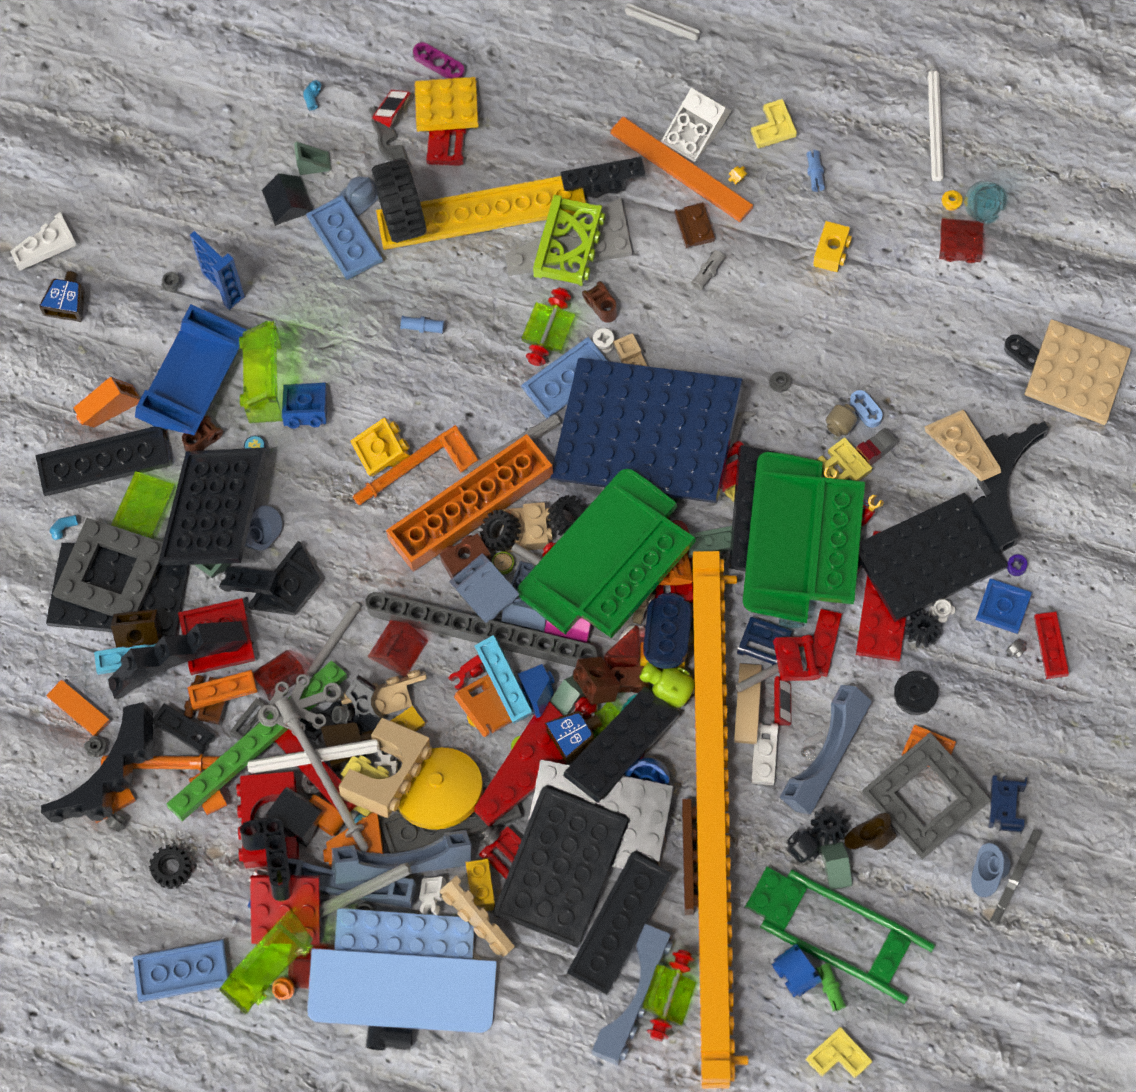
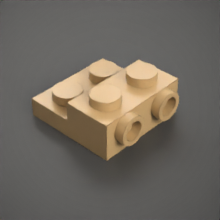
M545 502L523 504V508L502 509L519 519L518 522L521 524V527L518 529L521 530V534H517V537L520 538L518 541L514 540V543H517L526 550L543 549L548 544V541H552L551 528H547L546 521H551L547 519V515L550 513H548L549 508H545Z

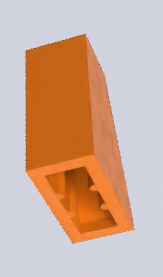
M109 377L73 408L77 413V420L82 425L95 428L136 406L141 398L132 384Z
M371 813L356 823V825L363 824L364 826L361 834L368 844V849L364 852L384 854L379 815ZM349 829L344 830L326 842L327 849H323L324 862H329L331 868L332 848L355 845V849L360 850L353 837L347 838L345 836Z

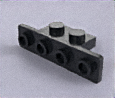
M635 157L562 171L560 174L564 191L583 188L585 198H596L603 194H617L626 190L625 180L644 177L645 169L642 157Z

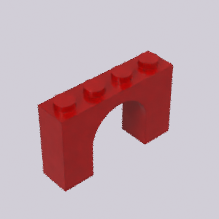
M294 772L240 776V783L236 784L237 797H241V805H237L238 818H241V824L254 820L257 811L263 805L276 801L284 788L288 787L297 793ZM241 826L238 827V838H239V840H241V834H240V827H241ZM285 837L288 858L300 860L297 837ZM243 845L242 848H239V861L243 862L246 869L268 867L265 849L249 851Z

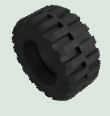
M399 158L375 165L372 168V175L391 240L398 243L423 236L427 232L425 219L407 160Z

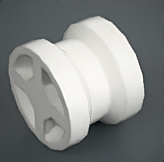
M606 328L597 330L593 335V343L602 354H608L613 350V333Z

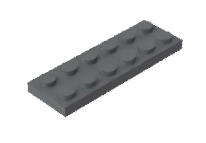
M491 781L483 783V793ZM518 805L493 823L491 827H498L521 819L522 815ZM475 812L455 826L438 830L415 826L407 821L401 813L379 820L390 853L406 852L424 847L444 837V833L466 830L468 837L479 834L487 827L485 822Z

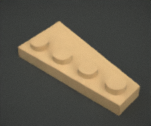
M964 409L924 426L925 432L980 481L1001 473L1000 466Z
M456 875L439 891L442 894L443 900L458 910L460 918L465 922H469L474 927V932L480 938H485L488 941L491 950L495 954L504 957L515 946L497 924L489 923V914L484 908L476 907L473 902L474 896L469 890H462L458 885L461 880Z

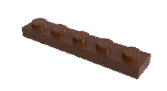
M682 799L685 915H694V908H698V894L693 893V886H698V874L693 872V864L697 863V850H692V842H697L696 828H692V820H696V806H691V799Z

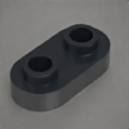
M1017 334L1007 337L1004 344V350L1007 355L1024 368L1033 370L1040 351ZM1011 346H1016L1018 349L1014 350ZM1032 358L1035 362L1031 363L1028 359Z

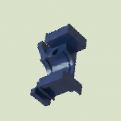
M996 775L992 776L988 828L993 829L994 823H999V832L1010 831L1021 832L1022 834L1025 819L1016 818L1017 792H1024L1027 777L1022 782L1005 780V776L1002 781H999Z

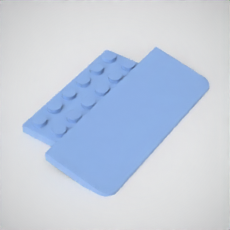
M337 908L334 950L312 949L307 1013L311 1020L320 1023L484 1033L490 1029L493 1020L496 961L472 960L474 927L460 917Z

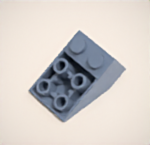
M483 553L449 581L485 623L494 619L498 612L505 606L513 603L515 598L520 595Z
M523 561L519 562L511 583L516 591L519 584L536 565ZM519 596L515 598L513 603L505 606L502 612V622L542 632L545 630L546 619L522 601Z

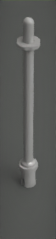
M288 697L279 699L275 705L284 718L283 723L294 731L349 829L345 836L347 838L353 837L359 849L363 852L367 851L368 844L361 834L364 826L363 824L356 825L299 724L300 714L295 712Z

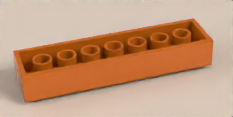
M526 434L386 530L388 540L414 572L442 553L446 547L455 544L481 526V524H484L483 520L484 518H489V513H493L494 510L499 511L507 508L548 480L553 474L552 464Z

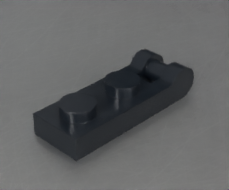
M227 567L224 573L225 578L221 580L219 588L226 592L235 590L273 595L280 575L275 571Z
M165 703L153 717L154 725L186 744L198 754H203L206 751V745L215 738L211 732ZM197 734L202 736L198 742L193 740Z

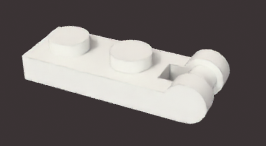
M758 722L757 744H754L751 784L774 786L777 723L762 725V722ZM762 734H770V740L761 739Z

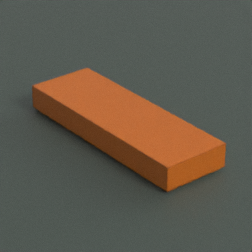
M252 670L187 687L193 710L258 692Z
M60 680L46 695L49 700L92 736H98L110 723V720L63 680Z

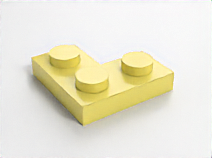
M783 99L764 104L763 110L768 123L751 128V134L757 148L759 149L796 137L797 132Z
M841 1027L806 1058V1061L821 1077L840 1062L854 1078H857L873 1062Z

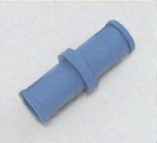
M810 150L806 153L809 166L807 173L811 179L812 191L818 192L817 184L820 191L825 189L822 175L824 168L820 162V152L813 150V157Z
M402 316L400 328L417 330L419 333L426 331L443 334L444 321L425 319L424 316H421V318Z

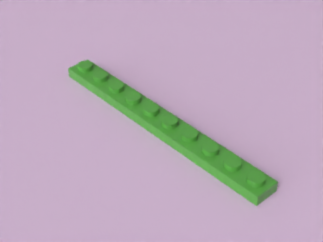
M331 660L309 679V685L303 690L299 700L323 692L324 687L329 683L340 685L347 679V674ZM317 704L309 706L304 709L310 711ZM269 714L266 718L272 719L273 715ZM261 723L257 724L167 802L168 809L183 822L246 767L250 760H254L288 729L278 724L272 727L264 726Z

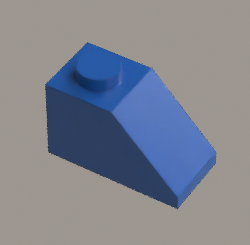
M543 664L518 673L521 687L536 718L541 717L554 694L551 685L555 683L550 671L546 672Z

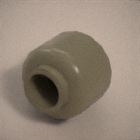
M848 404L844 406L835 405L826 417L827 429L838 437L848 435L858 421L855 414L856 410Z

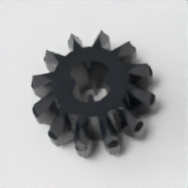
M920 610L918 611V616L912 613L910 620L905 622L907 628L904 631L905 635H909V643L916 641V647L923 643L925 648H928L929 642L935 645L937 642L936 638H940L942 634L939 631L942 629V624L937 623L938 616L931 618L930 611L923 615V612Z
M834 806L831 807L830 812L823 807L822 814L816 811L814 813L816 819H811L810 824L814 826L811 829V833L817 834L816 839L818 841L824 838V845H828L829 840L836 845L837 838L840 840L845 839L844 833L849 830V827L846 826L848 818H841L843 816L842 810L835 813ZM828 823H832L831 829L826 828Z

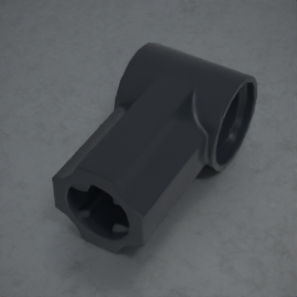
M368 1026L365 1047L379 1051L386 1050V1048L411 1051L413 1030Z

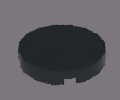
M911 671L897 680L894 687V699L902 711L910 715H922L928 713L935 706L938 699V687L930 675L921 671Z

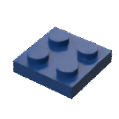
M990 578L976 620L1018 634L1032 592Z

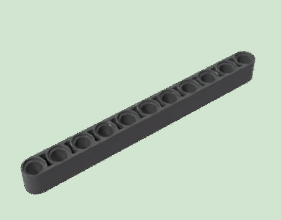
M379 592L370 593L365 600L368 614L374 618L475 643H480L493 635L497 638L500 633H505L508 635L505 639L497 638L503 650L576 667L577 660L583 659L582 656L584 654H591L593 657H597V651L593 645L493 620L485 623L477 616ZM375 602L381 603V605L377 608L371 607V605ZM396 607L402 608V611L399 613L392 612ZM417 612L423 613V616L420 618L413 617ZM439 617L444 619L442 623L434 622ZM457 623L465 624L461 629L455 628ZM479 628H485L486 632L483 634L476 633V630ZM522 638H526L529 640V642L526 644L518 643V641ZM544 643L550 645L546 650L540 649L539 646ZM563 649H570L571 653L563 655L561 651Z

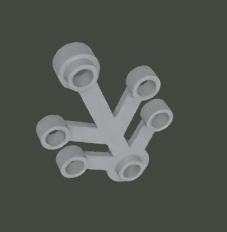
M301 674L296 679V686L289 702L302 719L311 722L314 728L321 729L326 723L325 716L314 714L304 708L323 701L336 702L340 698L341 688L335 683H329L324 687L323 692L299 700L303 690L308 687L310 682L307 675ZM305 679L307 683L305 685H301L299 683V680ZM279 682L276 684L275 694L270 705H265L259 710L258 719L264 726L272 727L278 724L291 730L292 734L296 736L291 727L284 725V718L275 705L279 699L287 695L289 690L286 682ZM283 686L286 688V691L280 692L278 687ZM332 691L335 693V696L329 697L327 693ZM270 713L273 715V718L267 719L265 715ZM318 718L323 721L320 725L315 722ZM299 722V724L301 725L303 731L305 732V725H304V723Z

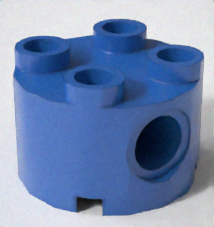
M794 944L784 953L773 959L774 962L771 964L780 979L785 976L787 982L784 984L793 997L797 995L801 997L808 990L822 982L797 944Z

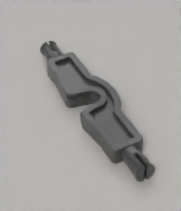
M373 106V109L372 107L369 108V112L373 116L377 111L376 106ZM371 119L372 126L378 136V147L381 154L390 161L399 158L406 159L401 145L388 146L389 143L396 140V134L393 129Z
M1032 831L990 919L992 923L999 925L1042 835L1040 832Z

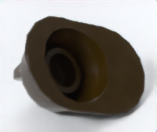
M881 813L854 827L845 837V846L849 849H859L866 846L873 850H881L886 847L891 841L896 839V833L890 825V815Z

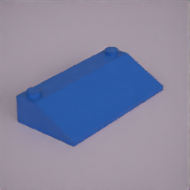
M190 304L181 321L180 331L149 390L145 389L136 406L135 418L156 427L195 435L248 330Z

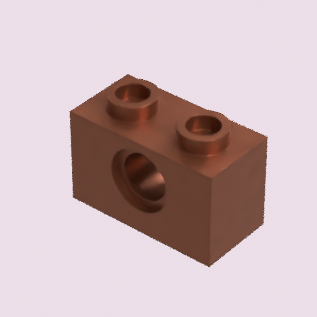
M478 533L473 536H466L462 539L461 543L455 546H448L440 553L441 562L451 579L482 553L492 562L491 554ZM464 553L470 555L467 559L460 558V555Z
M602 657L578 659L573 670V678L590 703L615 702L620 683Z

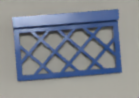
M195 231L192 232L190 237L202 274L220 291L224 306L228 310L232 309L245 298L234 259L229 254L222 258Z

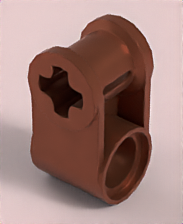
M601 281L597 282V285L590 290L582 291L585 302L593 309L601 321L610 323L616 319V301Z
M209 415L204 416L195 435L183 433L182 442L185 451H202L206 449L209 445L220 439L223 430L215 426ZM190 441H197L195 444H188Z
M644 666L614 667L611 669V672L620 681L618 693H639L644 687L650 690V682H643L639 677Z

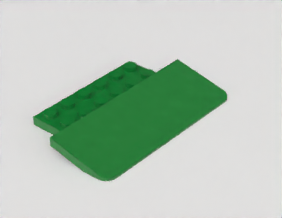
M765 452L758 457L742 600L743 606L748 611L807 623L809 600L854 605L865 482L821 477L823 462L773 452Z
M624 469L612 479L519 584L517 592L520 595L518 596L565 635L582 617L612 639L693 546L696 539L667 519L677 508L675 501L635 471Z

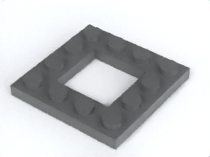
M86 518L54 589L53 596L110 616L116 613L140 611L160 566L159 557L163 542ZM100 546L137 558L122 594L84 582Z
M931 733L927 734L862 790V793L880 813L890 815L891 826L921 860L927 857L991 801ZM926 766H929L958 799L924 827L895 793Z

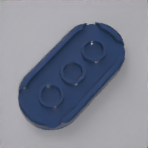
M663 593L658 595V598H653L648 605L643 653L646 660L658 668L670 669L677 667L687 657L692 609L690 604H687L684 598L678 594Z

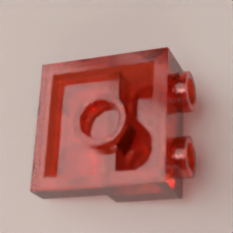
M942 218L939 259L947 262H981L983 221Z

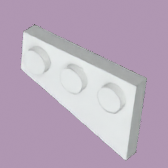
M61 212L55 215L56 219L51 223H45L41 226V231L36 235L29 236L10 251L19 271L76 246L75 240Z

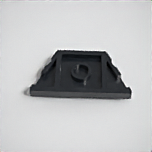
M297 541L274 570L280 575L273 595L256 593L247 605L249 609L295 616L320 585L321 579L300 541Z

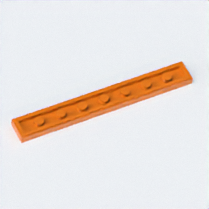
M622 117L610 130V134L738 222L741 223L753 209V204L625 117Z

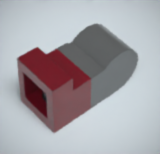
M884 428L874 437L860 443L856 450L872 466L896 446L898 440L887 428Z

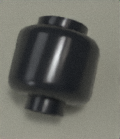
M796 830L786 841L788 844L787 852L799 863H805L807 860L813 862L820 854L818 851L820 842L807 830Z

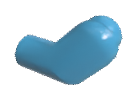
M317 80L309 83L303 92V97L309 111H313L318 107L315 98L322 86Z
M72 515L59 518L50 527L49 533L52 534V539H61L63 537L62 530L78 525L77 516Z

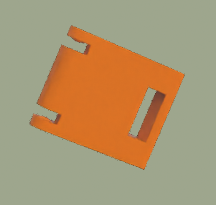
M489 674L462 688L454 695L456 701L483 737L488 736L490 731L494 733L512 722ZM482 686L483 692L474 697L470 695V692Z

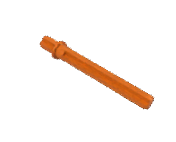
M434 438L371 483L367 482L365 484L366 487L354 494L353 499L355 503L361 505L371 497L376 498L377 494L388 485L443 448L438 438Z
M203 754L199 756H153V759L146 760L143 763H133V769H191L203 772V769H207L219 757H209ZM103 756L101 758V765L105 761L107 756Z

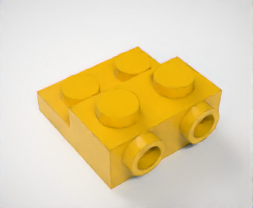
M385 417L350 440L367 474L371 477L388 466H396L410 456L407 451L410 449L408 442L404 438L401 439L398 434L401 431L400 427L395 421H390Z

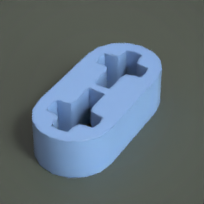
M857 390L853 392L850 397V406L856 410L857 416L868 427L875 428L879 426L883 417L881 409L865 391ZM856 398L859 400L864 399L863 405L860 402L856 404ZM869 412L871 415H877L876 420L873 418L869 419Z

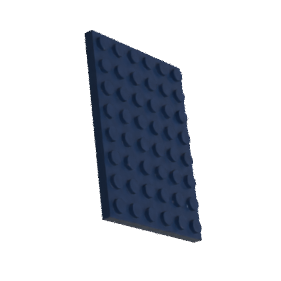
M578 358L553 463V474L550 478L554 481L605 488L621 470L631 469L647 479L668 497L717 503L744 383L743 379Z

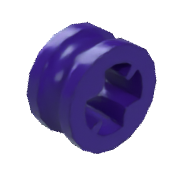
M1019 554L1011 556L1008 560L1007 571L1015 577L1023 575L1028 565L1026 558ZM1017 561L1018 564H1022L1020 569L1012 567L1014 562Z

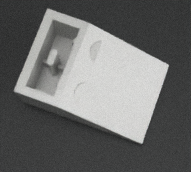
M691 88L661 142L696 162L721 130L731 110Z

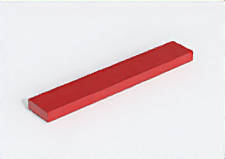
M289 729L274 741L285 754L304 751L297 737ZM324 761L321 762L340 795L339 785L342 781ZM312 763L297 766L337 810ZM343 800L349 812L357 807V805Z

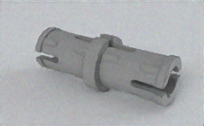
M713 251L706 263H702L700 271L691 281L692 286L697 290H702L710 277H714L716 274L715 270L725 259V256L720 251Z

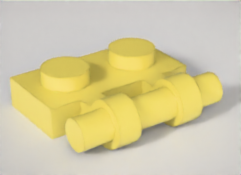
M845 437L828 449V454L831 456L829 460H826L823 455L817 459L823 462V473L830 466L828 470L830 476H834L836 470L833 467L836 464L842 468L844 472L838 474L834 479L847 480L851 478L853 481H860L872 472V467Z

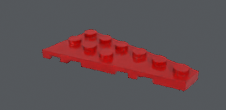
M550 701L541 717L536 718L534 714L474 807V812L488 827L535 791L541 759L566 764L546 731V722L563 716Z

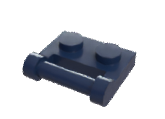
M750 617L737 654L741 656L745 654L774 665L777 663L776 656L747 646L748 642L750 641L775 650L774 639L776 637H791L792 631Z

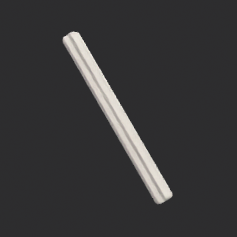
M930 71L928 73L932 180L942 181L943 152L940 79L938 71Z
M372 739L314 750L320 761L323 762L379 752L380 747L378 740ZM305 751L250 760L248 762V770L253 774L311 764Z

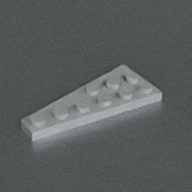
M619 198L602 206L603 213H606L604 225L599 226L598 231L601 234L599 243L594 244L593 249L596 251L593 262L632 256L622 201ZM589 214L577 219L579 222L583 217H587L585 220L586 224H590L593 221V217ZM566 224L565 227H564V226L560 227L559 229L562 230V229L566 228L568 224ZM573 228L567 234L554 236L553 238L562 245L564 254L572 251L582 243L579 235ZM586 231L588 238L591 231ZM541 237L505 254L509 276L533 272V265ZM558 248L550 250L551 253H556L557 251V256L560 255ZM568 262L564 263V267L569 266ZM560 265L545 266V267H549V268L555 269V268H560Z

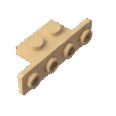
M413 670L408 672L406 677L399 678V676H394L386 679V683L380 685L372 683L377 687L374 692V703L378 711L382 715H386L411 707L412 703L406 685L427 679L425 671ZM344 692V696L340 697L341 703H351L352 701L346 696V692Z

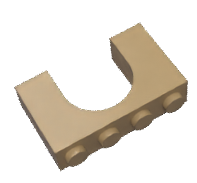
M381 718L371 737L378 740L379 750L391 754L401 761L402 766L400 770L389 778L374 779L349 769L339 785V792L343 800L389 818L392 811L395 812L398 809L402 795L407 794L413 777L419 775L421 764L424 759L427 760L430 757L432 748L430 747L429 737Z

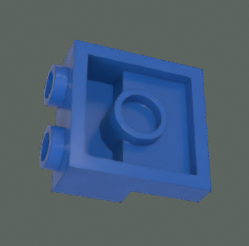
M326 382L283 385L282 418L284 426L296 429L300 425H310L316 428L321 424H326Z

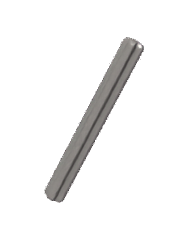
M556 414L551 415L468 466V472H472L526 434L532 441L537 440L561 424L559 417Z
M403 863L320 904V918L337 910V908L344 907L411 874L412 870L409 864Z

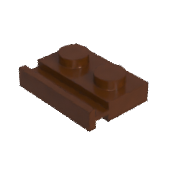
M703 202L683 207L680 210H674L686 249L693 245L699 246L715 242Z

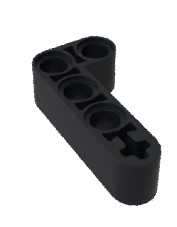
M271 817L244 822L240 827L243 847L249 851L266 850L271 895L277 901L288 900L292 895V887L282 821L279 818Z

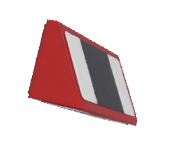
M390 90L372 116V119L390 128L407 104L410 92Z
M776 676L774 678V723H777L778 726H790L791 684L788 681H781L780 676Z

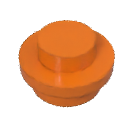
M279 977L273 983L272 992L280 1000L289 999L293 996L295 987L288 978Z

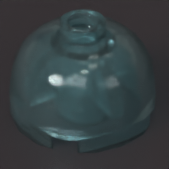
M991 181L976 182L967 190L964 198V207L968 215L983 224L995 221L999 217L997 214L1000 209L1004 210L1006 204L1005 190Z

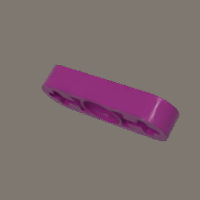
M424 42L417 43L413 47V56L416 62L446 79L464 78V66L459 61ZM426 51V54L422 53L419 55V52ZM436 59H443L445 61L441 66L433 64ZM452 70H459V73L455 72L454 74H452Z

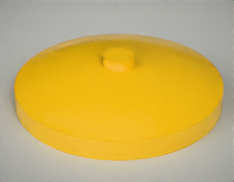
M432 748L430 757L427 760L424 759L421 764L419 775L411 780L409 791L400 798L399 812L413 825L432 830L449 828L466 820L474 812V807L483 794V780L477 764L472 758L459 750Z

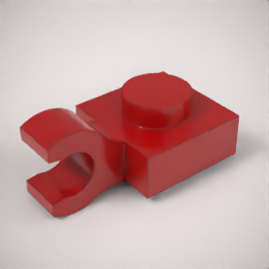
M476 655L459 667V671L452 673L448 678L450 681H454L457 678L460 679L459 684L455 686V689L459 691L465 687L467 678L478 677L483 673L485 666L481 658Z

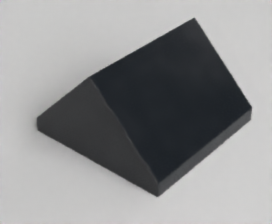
M278 173L262 189L275 226L305 216L313 211L300 176Z
M286 787L268 810L266 816L267 818H279L283 823L284 833L290 837L296 836L298 842L307 847L323 810Z

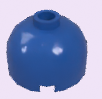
M644 757L639 759L626 774L627 777L670 785V773L667 767L661 761L654 758Z

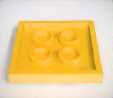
M476 77L415 81L417 132L478 127Z

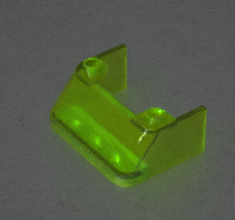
M275 320L265 321L244 331L243 336H239V347L243 349V394H240V406L244 407L249 423L283 421L277 390V349H282V344Z
M290 909L235 967L218 989L245 1015L254 1004L259 1006L268 996L265 994L268 987L300 954L305 956L313 947L311 944L312 937Z

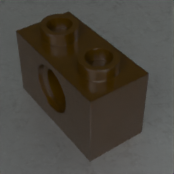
M157 609L113 614L111 630L116 648H130L139 645L151 646L160 640L162 628Z

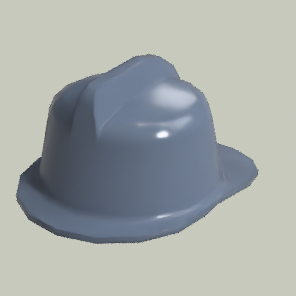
M362 176L351 179L347 187L337 196L343 195L356 217L365 212L378 199L374 181L369 177Z
M261 506L253 512L245 547L262 551L271 545L282 529L281 516L277 510L270 506Z
M993 843L984 844L979 849L972 872V889L979 897L986 898L993 895L1001 879L1005 878L1010 871L1011 863L1007 856L1008 853L1002 851Z

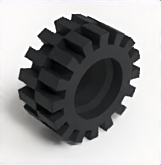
M562 496L548 509L550 514L547 515V519H551L549 525H554L555 527L552 530L554 532L559 530L558 535L560 536L565 534L573 525L572 522L565 518L563 510L571 513L575 522L587 507L586 504H580L582 501L580 498L576 501V496Z
M494 510L493 513L488 514V519L484 518L485 525L481 524L480 528L483 529V531H480V535L483 536L481 539L486 546L505 552V550L511 549L510 546H514V540H519L520 537H517V534H521V530L518 529L521 527V524L514 515L503 510ZM503 525V531L501 535L497 537L498 530Z
M165 845V849L160 847L158 853L154 852L152 854L154 858H150L151 866H149V870L155 882L160 884L161 887L165 888L167 886L168 889H172V886L179 888V884L182 883L184 885L186 878H190L192 863L187 853L181 847L179 849L175 845L173 847ZM169 859L179 862L178 871L172 875H167L162 870L163 864Z

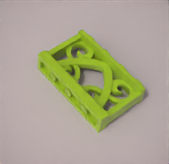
M553 195L533 265L534 277H546L583 286L584 280L589 279V262L594 261L596 251L593 249L594 244L599 243L601 234L598 231L599 226H603L606 213H603L602 205L587 204L563 199L559 195ZM562 209L575 211V214L572 216ZM582 214H589L593 217V221L590 224H586L585 220L587 217H583L579 222L577 218ZM566 223H568L567 227L562 230L557 227L558 224H563L565 227ZM573 228L579 235L582 243L572 251L564 254L562 245L553 238L554 236L565 235ZM586 231H591L589 238ZM558 248L560 255L557 256V251L556 253H551L550 250ZM568 262L571 269H573L572 265L574 263H578L580 269L575 273L568 272L564 268V263ZM560 265V270L545 266Z

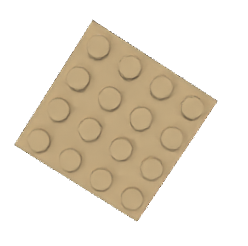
M1051 319L1024 395L1105 425L1131 349Z

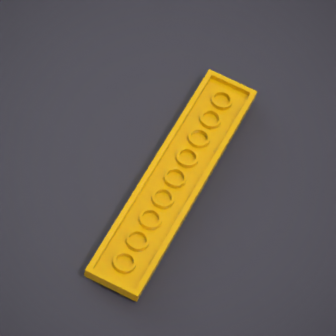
M561 176L422 201L420 204L427 232L423 236L398 243L391 240L382 209L376 210L383 250L547 220L553 195L562 196L563 199L586 203L583 188L564 191ZM562 209L570 215L575 214V211Z

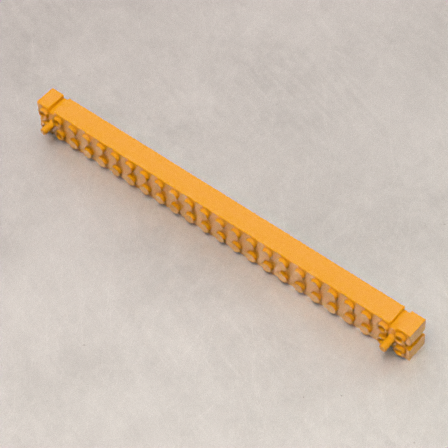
M719 551L693 552L692 572L701 1089L730 1088V1082H734L735 1065H748V1056H734V1039H730V1035H733L734 1016H729V1012H733V993H729V989H732L733 970H728V967H732V947H728V944H731L732 924H727V922H731V902H727V899H730L731 880H726V877H730V857H726V855H729L730 835H725V833H729V813H725L729 811V791L724 790H728L729 777L728 770H724V768H728V748H723L727 747L728 740L727 685L725 684L724 584H737V575H724V559H719Z

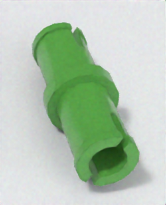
M827 963L821 965V968L817 967L816 970L822 980V991L828 997L832 1012H837L847 1006L839 990L841 987L840 983L836 982L830 967L831 965Z

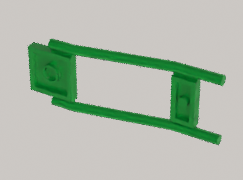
M766 867L745 905V908L764 918L760 925V928L791 945L797 944L799 949L866 982L903 1004L906 1003L909 996L888 984L910 943L913 942L929 952H932L935 947L934 943L895 921L812 881L793 869L785 877ZM807 888L890 929L868 973L784 931Z

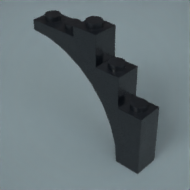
M1045 421L1040 424L1034 423L1026 431L1020 434L1016 432L1009 436L1008 439L1002 433L998 436L992 435L984 441L1000 466L1001 473L983 481L977 478V483L985 496L976 499L973 508L1001 553L1017 545L1019 539L1008 510V480L1021 456L1034 444L1047 436L1049 427Z
M241 621L196 624L186 635L163 636L154 647L130 648L121 658V666L108 679L109 688L114 699L123 698L142 682L174 666L209 655L239 650L248 641Z
M144 702L124 706L122 723L117 739L100 768L73 792L58 800L41 805V814L50 822H61L63 819L79 818L83 815H86L92 821H101L104 818L111 817L113 815V792H122L133 787V763L139 764L153 759V711Z

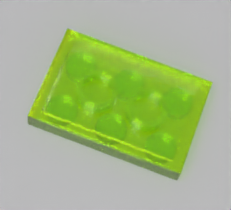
M135 471L111 526L153 539L176 489L175 484Z

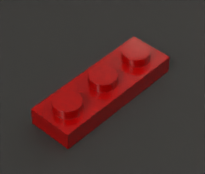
M820 609L812 647L816 667L820 670L821 676L827 677L842 614Z
M1057 612L1034 614L1046 679L1067 677L1069 671Z

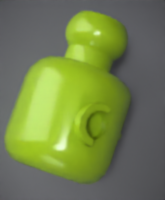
M647 662L639 675L643 682L653 684L652 692L656 697L664 700L674 708L683 707L695 687V681L689 676L690 673L681 667L663 669L661 671L656 666Z

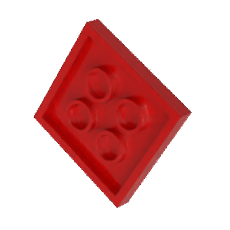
M243 598L178 612L182 635H186L196 624L241 621L248 640L237 651L209 655L188 661L190 675L256 661Z
M251 875V944L320 945V876L290 875L292 895L288 900L277 901L271 895L269 875Z

